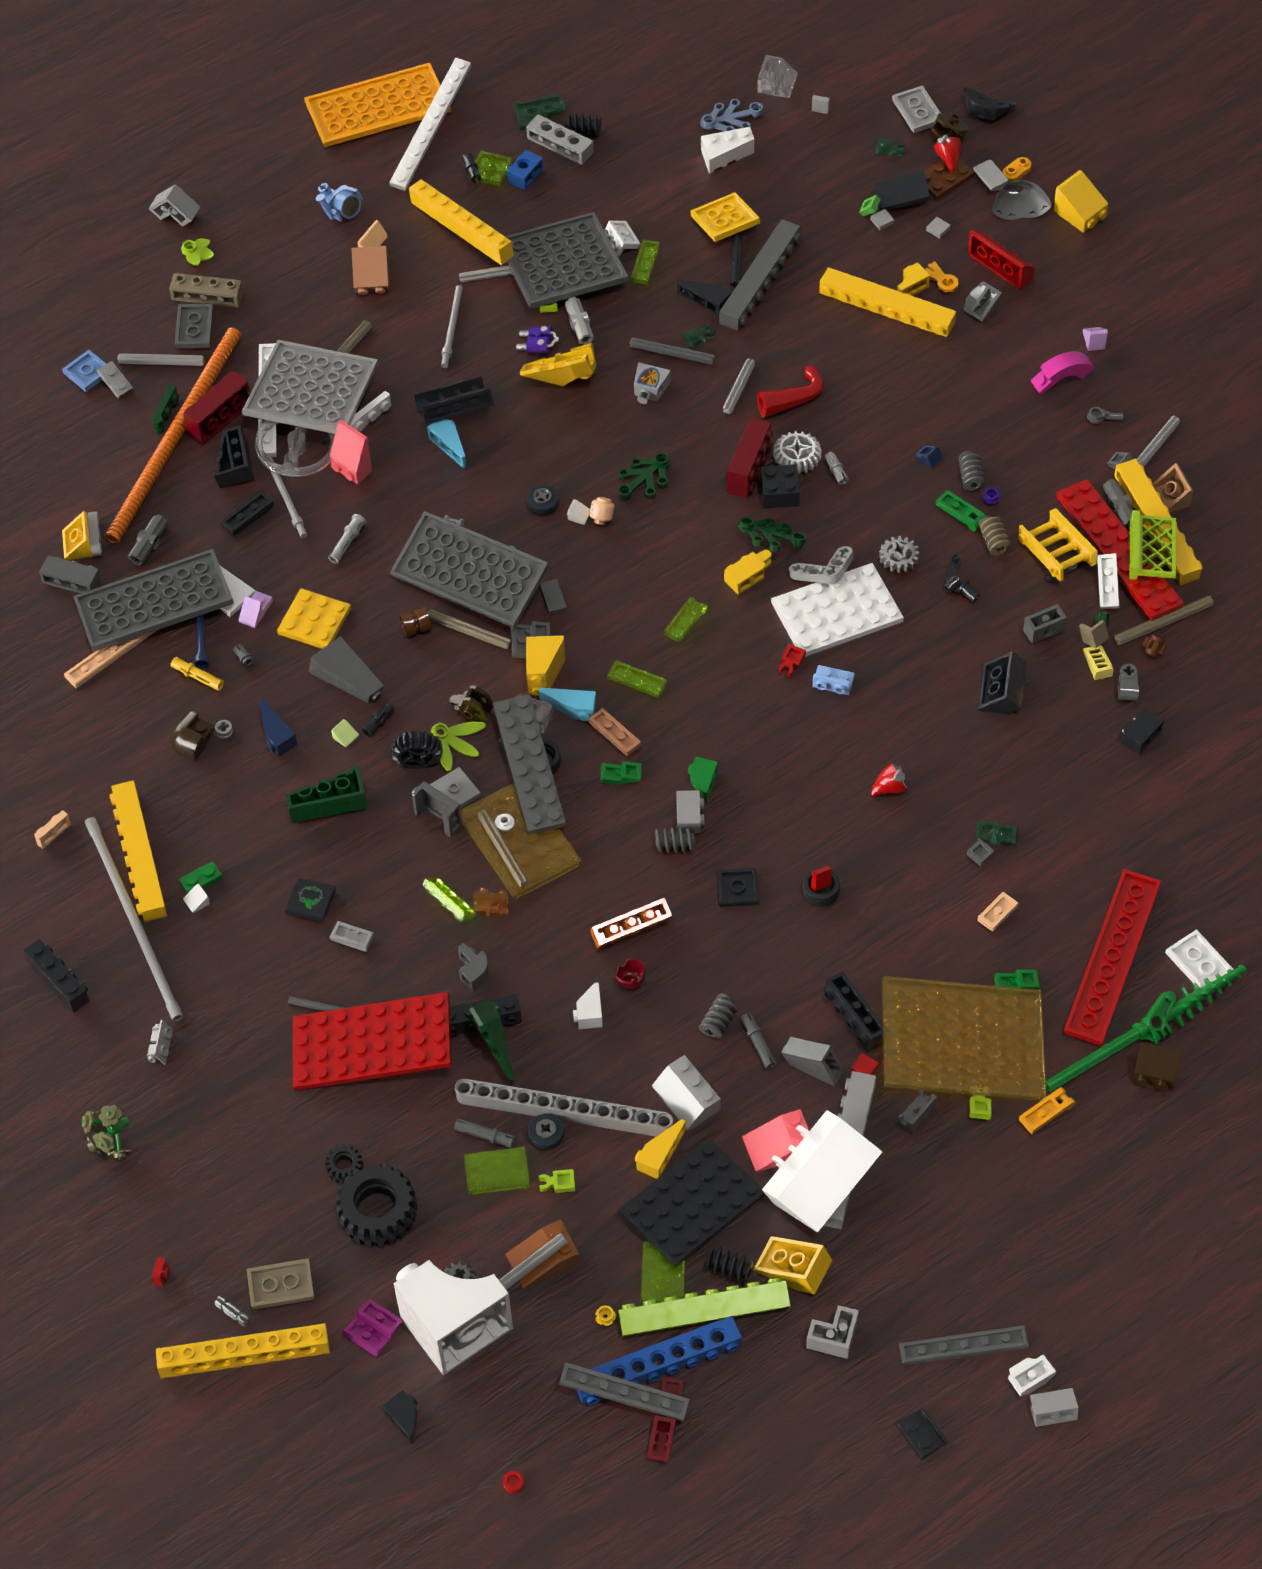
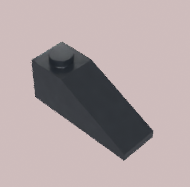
M685 280L677 281V294L718 317L720 310L731 295V292L719 285Z

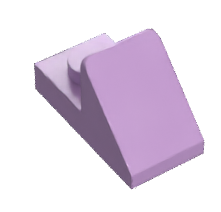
M255 591L252 598L246 596L239 622L256 628L273 602L272 597Z

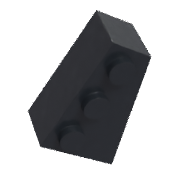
M241 425L223 430L220 456L217 458L218 465L214 473L220 489L254 479L247 438Z

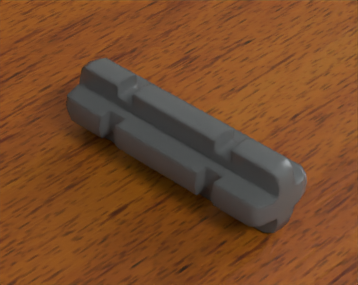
M219 1295L215 1299V1306L220 1310L223 1309L224 1313L233 1320L238 1321L241 1326L245 1327L251 1321L248 1314L242 1312L231 1301H227V1298L223 1295Z

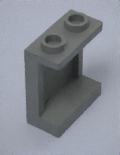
M425 781L420 786L414 788L412 792L414 814L419 816L423 810H427L442 819L444 832L451 838L463 825L460 803Z

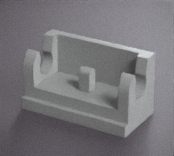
M1073 1388L1030 1395L1032 1404L1030 1407L1035 1427L1078 1420V1404Z

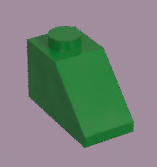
M695 757L694 762L690 763L688 768L690 782L695 790H700V798H704V802L707 803L718 773V762Z

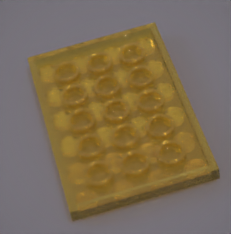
M514 783L461 809L464 827L514 900L582 865V860L559 828L528 835ZM487 810L494 823L497 816L501 814H509L514 818V827L509 832H499L528 878L527 885L523 887L518 886L478 818L479 811Z

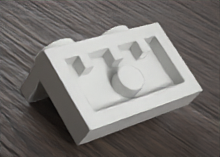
M626 221L608 222L604 231L617 256H620L624 249L639 248L640 242Z

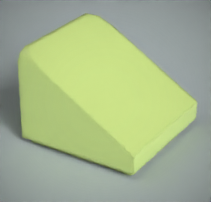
M344 719L331 731L332 738L345 748L359 737V734Z

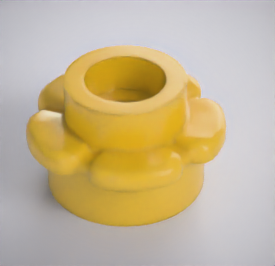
M601 1306L595 1313L597 1316L596 1322L600 1325L609 1326L616 1319V1313L610 1306Z

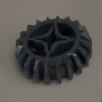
M411 730L409 733L398 734V737L394 738L391 752L393 760L400 764L401 767L423 769L425 767L429 768L430 765L435 766L436 763L440 762L443 748L441 740H439L438 736H434L433 733L428 734L427 731L420 732L418 730L414 732Z

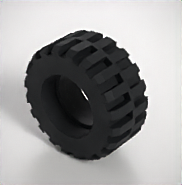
M375 1164V1167L363 1166V1170L359 1171V1169L353 1171L352 1177L347 1176L344 1179V1185H340L338 1189L339 1195L336 1196V1204L341 1227L346 1231V1235L349 1238L354 1237L355 1242L358 1244L365 1242L367 1247H373V1244H378V1247H384L385 1243L392 1245L396 1243L398 1237L402 1239L406 1236L405 1231H410L413 1227V1222L416 1220L417 1203L414 1188L411 1186V1181L408 1177H404L403 1172L400 1170L394 1171L392 1166L386 1165V1168L382 1167V1164ZM373 1194H386L396 1201L394 1208L382 1217H367L357 1210L360 1203L366 1197Z

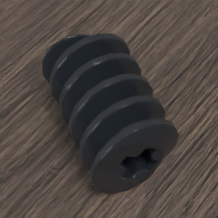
M568 112L566 128L571 131L575 129V132L578 134L581 131L585 135L588 131L589 135L595 132V135L599 136L602 117L598 120L595 114L593 119H591L590 114H588L587 118H584L583 113H581L580 118H578L577 113L571 117V113Z
M722 1247L717 1252L713 1248L707 1261L706 1270L711 1271L714 1268V1273L719 1274L722 1270L723 1277L729 1274L731 1280L737 1277L738 1283H742L745 1280L746 1284L752 1272L754 1260L751 1259L746 1264L745 1256L739 1261L737 1253L731 1258L729 1250L723 1255Z

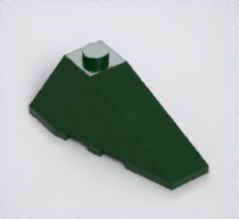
M489 999L470 1008L469 1015L511 1083L514 1081V1075L499 1015L501 1010L496 1002L492 1003Z

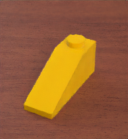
M681 1119L646 1143L644 1148L637 1152L635 1161L638 1171L656 1179L662 1175L686 1131V1120Z

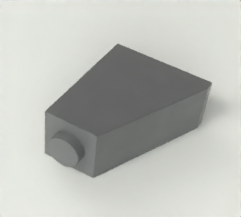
M790 1037L781 1052L788 1065L833 1086H836L844 1072V1068L830 1045Z

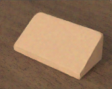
M378 220L360 238L358 247L381 246L388 237Z

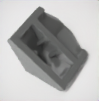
M983 281L966 298L964 311L984 322L996 311L1003 293Z

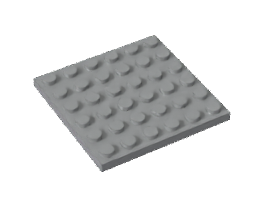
M277 340L242 409L243 415L335 434L340 420L350 425L378 366V359Z

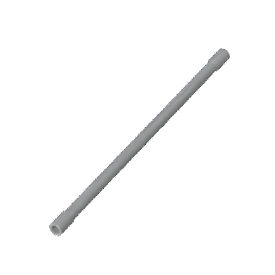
M90 817L85 820V825L94 840L164 998L173 1022H178L184 1017L177 1001H175L102 837L96 818Z

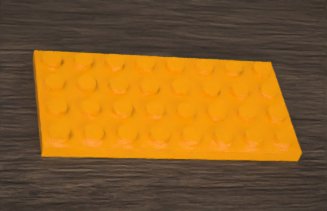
M426 63L304 97L322 143L324 147L423 120L441 85L431 64Z

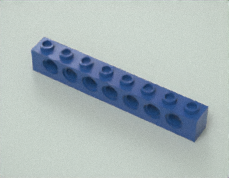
M730 1316L596 1366L590 1370L614 1377L622 1375L624 1380L637 1384L651 1383L657 1381L661 1376L676 1374L682 1368L695 1367L706 1359L713 1360L722 1353H731L738 1350L742 1346V1337L733 1317ZM721 1338L723 1341L716 1343L713 1339ZM696 1345H701L703 1348L701 1350H695L693 1347ZM678 1352L683 1354V1356L679 1358L673 1355ZM656 1360H661L664 1363L661 1365H656L653 1362ZM638 1367L644 1369L642 1372L639 1373L634 1371V1369ZM577 1390L583 1406L587 1404L594 1405L600 1399H603L602 1397Z

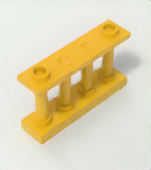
M1056 508L1050 511L1049 522L1031 531H1028L1023 525L1019 526V541L1025 544L1049 569L1051 575L1055 576L1060 582L1064 580L1063 570L1081 561H1086L1091 567L1097 564L1098 551ZM1050 529H1055L1058 532L1040 542L1035 538V536ZM1061 539L1068 542V544L1050 553L1045 549V547ZM1071 550L1078 552V555L1062 563L1055 559Z

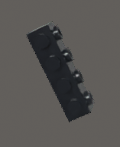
M38 939L23 950L27 962L73 1013L89 1002L86 985L82 981L78 982L76 980L77 977L70 968L68 970L65 968L64 961L60 956L56 957L53 954V949L48 943L44 944Z
M842 971L826 979L824 988L825 998L832 1002L837 1014L844 1018L848 1029L856 1034L860 1045L865 1046L869 1052L884 1044L888 1030L845 973Z
M517 994L490 999L492 1003L496 1002L501 1010L499 1015L502 1026L522 1023ZM487 1000L450 1006L451 1036L479 1031L469 1015V1009Z

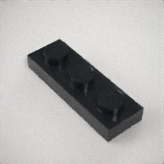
M260 491L221 521V525L234 536L274 506V501L263 491Z

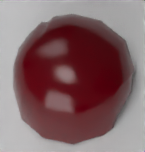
M627 959L622 967H617L615 980L621 987L626 989L639 987L644 982L646 967L643 962L637 959Z

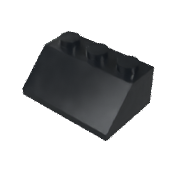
M1012 651L984 663L978 710L1009 714L1021 709L1027 668L1025 660Z

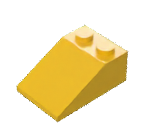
M771 1236L753 1270L769 1279L780 1278L781 1281H786L787 1287L796 1291L815 1294L832 1259L823 1245Z

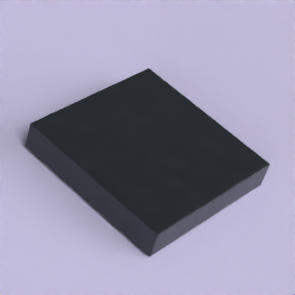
M756 868L717 870L720 907L759 905Z

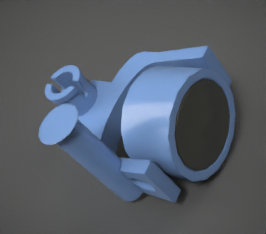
M327 183L321 184L322 188L318 187L321 194L317 195L316 201H319L329 219L335 218L341 222L343 220L342 217L351 219L359 213L363 197L358 189L342 185L337 190L329 188Z

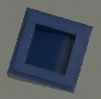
M925 445L915 455L916 459L930 467H934L943 457L939 447Z

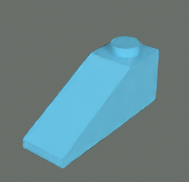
M447 418L433 422L427 427L428 438L464 469L466 467L465 454L456 425Z
M539 688L540 702L573 719L588 721L595 714L596 691Z

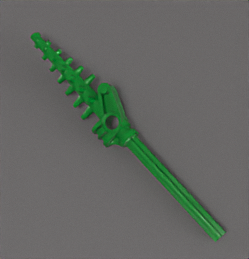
M1240 964L1234 970L1228 969L1227 974L1223 976L1217 973L1215 975L1216 980L1212 982L1205 978V986L1201 988L1195 982L1192 984L1194 992L1190 994L1185 987H1182L1183 998L1176 1002L1175 993L1171 991L1163 992L1147 1015L1141 1019L1140 1023L1136 1022L1132 1025L1131 1030L1044 1081L1046 1089L1052 1092L1138 1039L1151 1040L1154 1044H1158L1160 1039H1165L1166 1035H1172L1168 1022L1175 1019L1181 1027L1185 1026L1181 1017L1182 1013L1185 1012L1190 1019L1194 1018L1191 1007L1196 1005L1202 1011L1204 1008L1201 1001L1206 998L1209 1003L1213 1002L1211 994L1216 991L1219 995L1222 994L1221 988L1226 984L1230 987L1232 980L1241 978V974L1247 971L1246 967ZM1153 1017L1157 1020L1155 1028L1151 1024Z

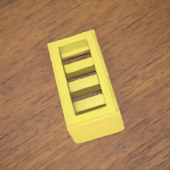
M1102 645L1097 648H1083L1094 680L1113 676L1114 669Z

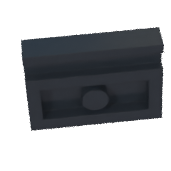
M923 1407L897 1422L898 1429L921 1460L939 1450L943 1445H947V1439Z

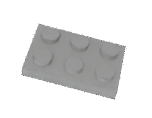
M923 85L892 95V101L913 133L933 126L940 111Z

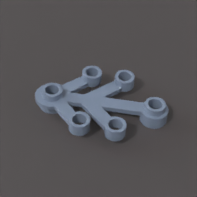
M732 99L725 112L724 104L716 103L711 114H706L702 117L700 125L707 130L715 128L723 132L735 130L733 126L721 124L723 122L739 128H751L749 122H742L737 119L747 116L760 117L763 113V105L759 102H753L750 104L749 109L733 113L734 110L740 108V101L738 99Z

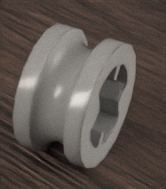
M220 720L216 723L215 730L219 738L227 739L232 735L233 729L229 721Z

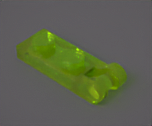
M690 597L666 627L664 635L680 643L699 617L706 612L708 605L703 602L699 603L695 598Z

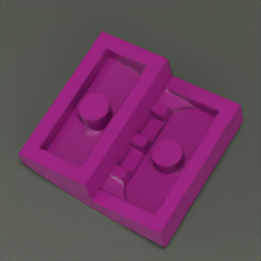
M369 1299L357 1311L355 1319L343 1330V1336L377 1357L403 1324V1320Z

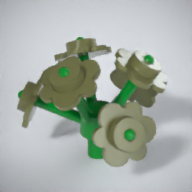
M116 1105L111 1107L103 1106L101 1111L97 1112L86 1111L81 1122L86 1134L89 1132L99 1133L94 1134L93 1140L89 1136L87 1137L89 1151H92L94 1154L98 1152L100 1155L105 1152L107 1155H114V1159L118 1158L121 1160L131 1150H121L119 1132L123 1130L122 1127L130 1124L127 1117L120 1119L122 1111L117 1109ZM101 1126L107 1128L108 1132L106 1134L101 1131ZM115 1135L117 1151L108 1153L115 1147L114 1143H112L114 1141L112 1136Z

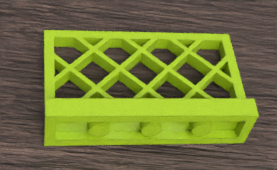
M1132 511L1130 519L1129 579H1137L1138 575L1175 579L1176 518L1140 515V511ZM1143 522H1150L1153 526L1147 528L1143 525ZM1163 523L1171 524V528L1166 530L1161 525ZM1157 528L1162 534L1156 536L1152 531ZM1149 535L1153 540L1148 543L1143 537ZM1166 536L1171 542L1165 544L1161 539ZM1156 542L1162 547L1158 551L1152 547ZM1148 549L1153 554L1147 557L1143 551ZM1165 550L1171 554L1167 559L1161 554ZM1158 557L1162 562L1156 565L1152 559ZM1148 563L1153 568L1145 570L1142 569V566ZM1167 565L1171 572L1163 571L1161 567Z

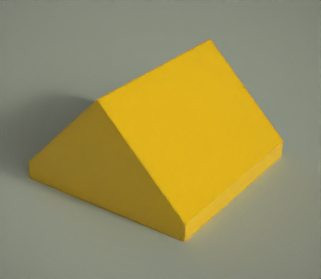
M83 511L62 530L64 559L66 560L93 557L90 545L87 512Z

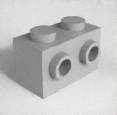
M700 790L676 791L677 830L681 828L684 833L686 827H688L690 833H692L693 828L694 833H701V826H704V814H700V809H704V798H700Z

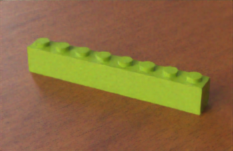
M775 1278L768 1280V1284L760 1285L759 1282H752L747 1284V1288L739 1289V1285L726 1287L727 1291L724 1292L712 1289L705 1291L706 1295L698 1296L696 1292L685 1294L684 1299L677 1300L676 1296L664 1298V1302L661 1303L649 1300L644 1301L643 1306L635 1307L634 1303L622 1305V1309L618 1311L622 1336L720 1320L730 1316L737 1317L790 1307V1300L786 1281Z

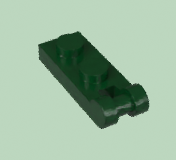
M168 386L152 417L156 434H162L165 431L164 424L167 418L171 416L174 405L179 401L176 386Z

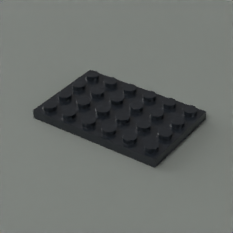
M708 1138L619 1208L618 1214L676 1268L766 1194L762 1190L763 1188Z

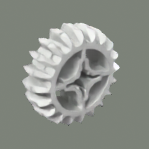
M795 431L794 434L788 432L787 436L782 434L781 439H777L774 445L773 457L775 464L778 465L797 464L799 475L800 472L806 474L807 470L813 471L814 467H817L818 462L821 460L822 450L819 442L816 441L815 437H811L810 433L805 435L803 431L802 433Z

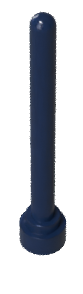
M204 614L197 616L198 653L194 657V664L199 669L209 666V657L205 653Z

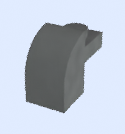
M463 943L458 947V955L465 965L459 969L460 980L474 992L488 978L487 956L483 951L477 955L472 947L468 948Z

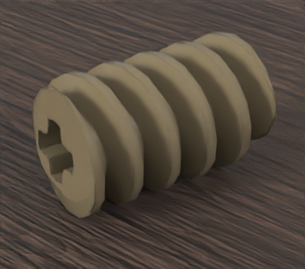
M989 516L981 519L978 524L990 555L997 557L1006 552L1011 542L1008 540L1009 538L1006 535L1003 523H1001V518Z

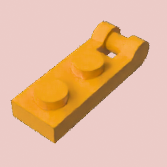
M1060 1087L1020 1115L1019 1121L1031 1134H1034L1057 1116L1071 1109L1076 1102L1072 1097L1069 1098L1066 1095V1091Z

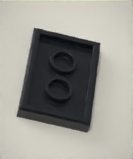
M924 171L874 183L876 194L881 199L879 202L880 211L884 209L888 211L931 200Z

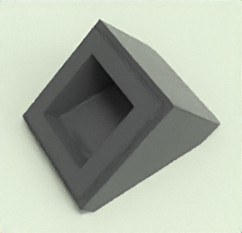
M1116 452L1107 465L1116 470V465L1133 460L1131 453Z

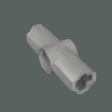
M571 297L565 302L571 329L575 331L579 344H589L594 340L590 328L588 314L586 311L584 312L580 299Z

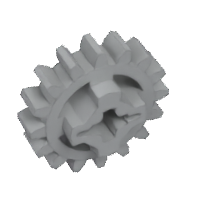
M901 536L897 540L891 537V541L885 540V545H881V550L879 551L880 563H884V568L890 567L891 572L894 569H897L898 573L902 569L907 572L908 567L913 569L914 564L918 563V546H914V541L908 542V537L904 540L901 539Z

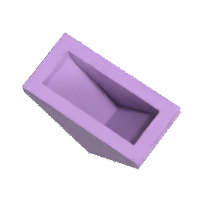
M1102 327L1083 329L1088 351L1105 349L1107 329Z

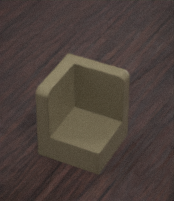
M1102 620L1092 628L1083 623L1079 625L1082 641L1094 648H1097L1109 639L1106 624Z

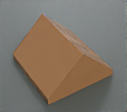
M1175 463L1152 483L1155 491L1159 492L1162 503L1168 507L1169 513L1190 507L1193 495L1191 485L1178 463Z

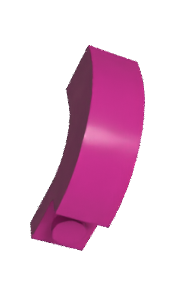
M1076 351L1066 352L1051 358L1040 366L1042 371L1031 382L1036 390L1043 395L1062 378L1077 376L1083 380L1095 367L1085 354Z

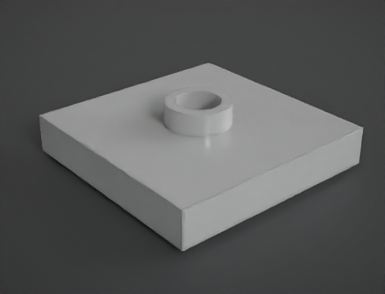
M460 767L430 784L460 803L461 808L481 797L480 791Z

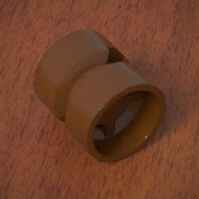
M425 607L415 609L414 613L408 611L399 614L406 637L416 635L417 631L425 632L432 629Z

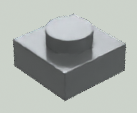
M979 840L967 850L966 855L979 866H982L994 855V850L982 840Z

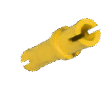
M178 657L174 658L171 662V667L184 673V676L192 677L217 691L221 690L224 685L223 680L195 667L193 663H187Z

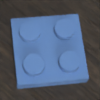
M87 350L62 370L64 375L87 392L103 380L97 373V370L106 365V363L93 352Z

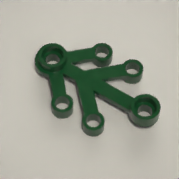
M659 452L654 458H633L631 460L632 469H620L619 478L627 480L630 476L638 477L629 485H620L618 487V497L624 501L629 500L632 492L646 480L645 497L647 499H654L656 497V490L654 488L653 473L659 470L657 486L661 489L668 486V479L666 478L665 468L670 465V457L664 452ZM643 465H651L649 468L640 469Z
M742 517L737 525L738 529L751 536L753 546L761 547L765 538L770 543L769 549L773 552L780 551L781 543L775 538L789 541L795 548H802L806 542V535L804 533L794 532L792 536L787 535L792 531L791 524L783 523L782 525L774 526L775 520L771 518L754 521L750 517Z

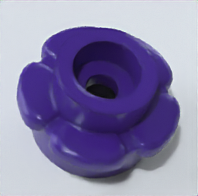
M987 488L985 493H983L982 497L988 504H996L1000 501V493L996 488Z

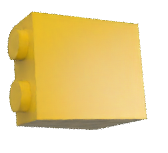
M1079 170L1056 187L1053 211L1084 233L1088 229H1092L1097 222L1106 218L1108 202L1086 175Z
M564 636L526 637L528 694L539 696V688L552 687L565 662Z

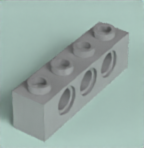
M537 115L526 127L527 139L581 165L593 154L592 140L548 118Z

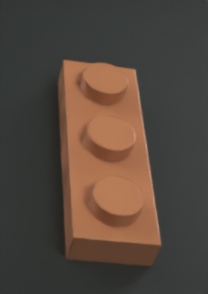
M601 708L589 718V723L627 757L641 747V741L605 709Z

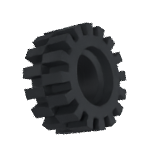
M342 1144V1148L336 1145V1150L334 1151L331 1148L329 1150L330 1154L327 1153L325 1165L330 1179L333 1178V1181L336 1183L339 1180V1183L343 1184L347 1176H353V1171L359 1169V1171L363 1170L361 1153L358 1152L356 1147L353 1149L350 1144L348 1148L345 1144ZM344 1158L350 1159L352 1165L348 1169L342 1170L336 1166L339 1160Z

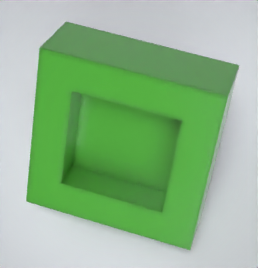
M875 195L864 200L859 213L863 217L875 213L881 199Z

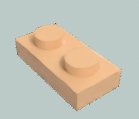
M62 810L59 814L54 815L51 821L44 827L39 828L34 834L37 845L42 849L71 825L66 812Z
M1002 892L978 916L977 921L993 932L1018 907V902Z

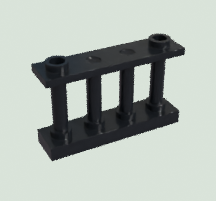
M482 376L413 394L417 411H422L426 424L494 405L491 388H484Z

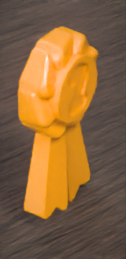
M935 261L932 264H928V268L925 270L930 275V280L937 281L938 289L944 293H952L958 288V278L951 274H944Z

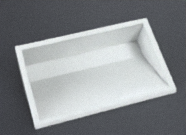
M828 1110L810 1131L800 1125L796 1127V1130L801 1133L800 1135L804 1139L797 1147L789 1146L788 1150L792 1154L786 1161L775 1155L771 1158L776 1163L775 1165L779 1167V1170L762 1189L774 1205L816 1232L821 1229L882 1153L880 1149L845 1121Z

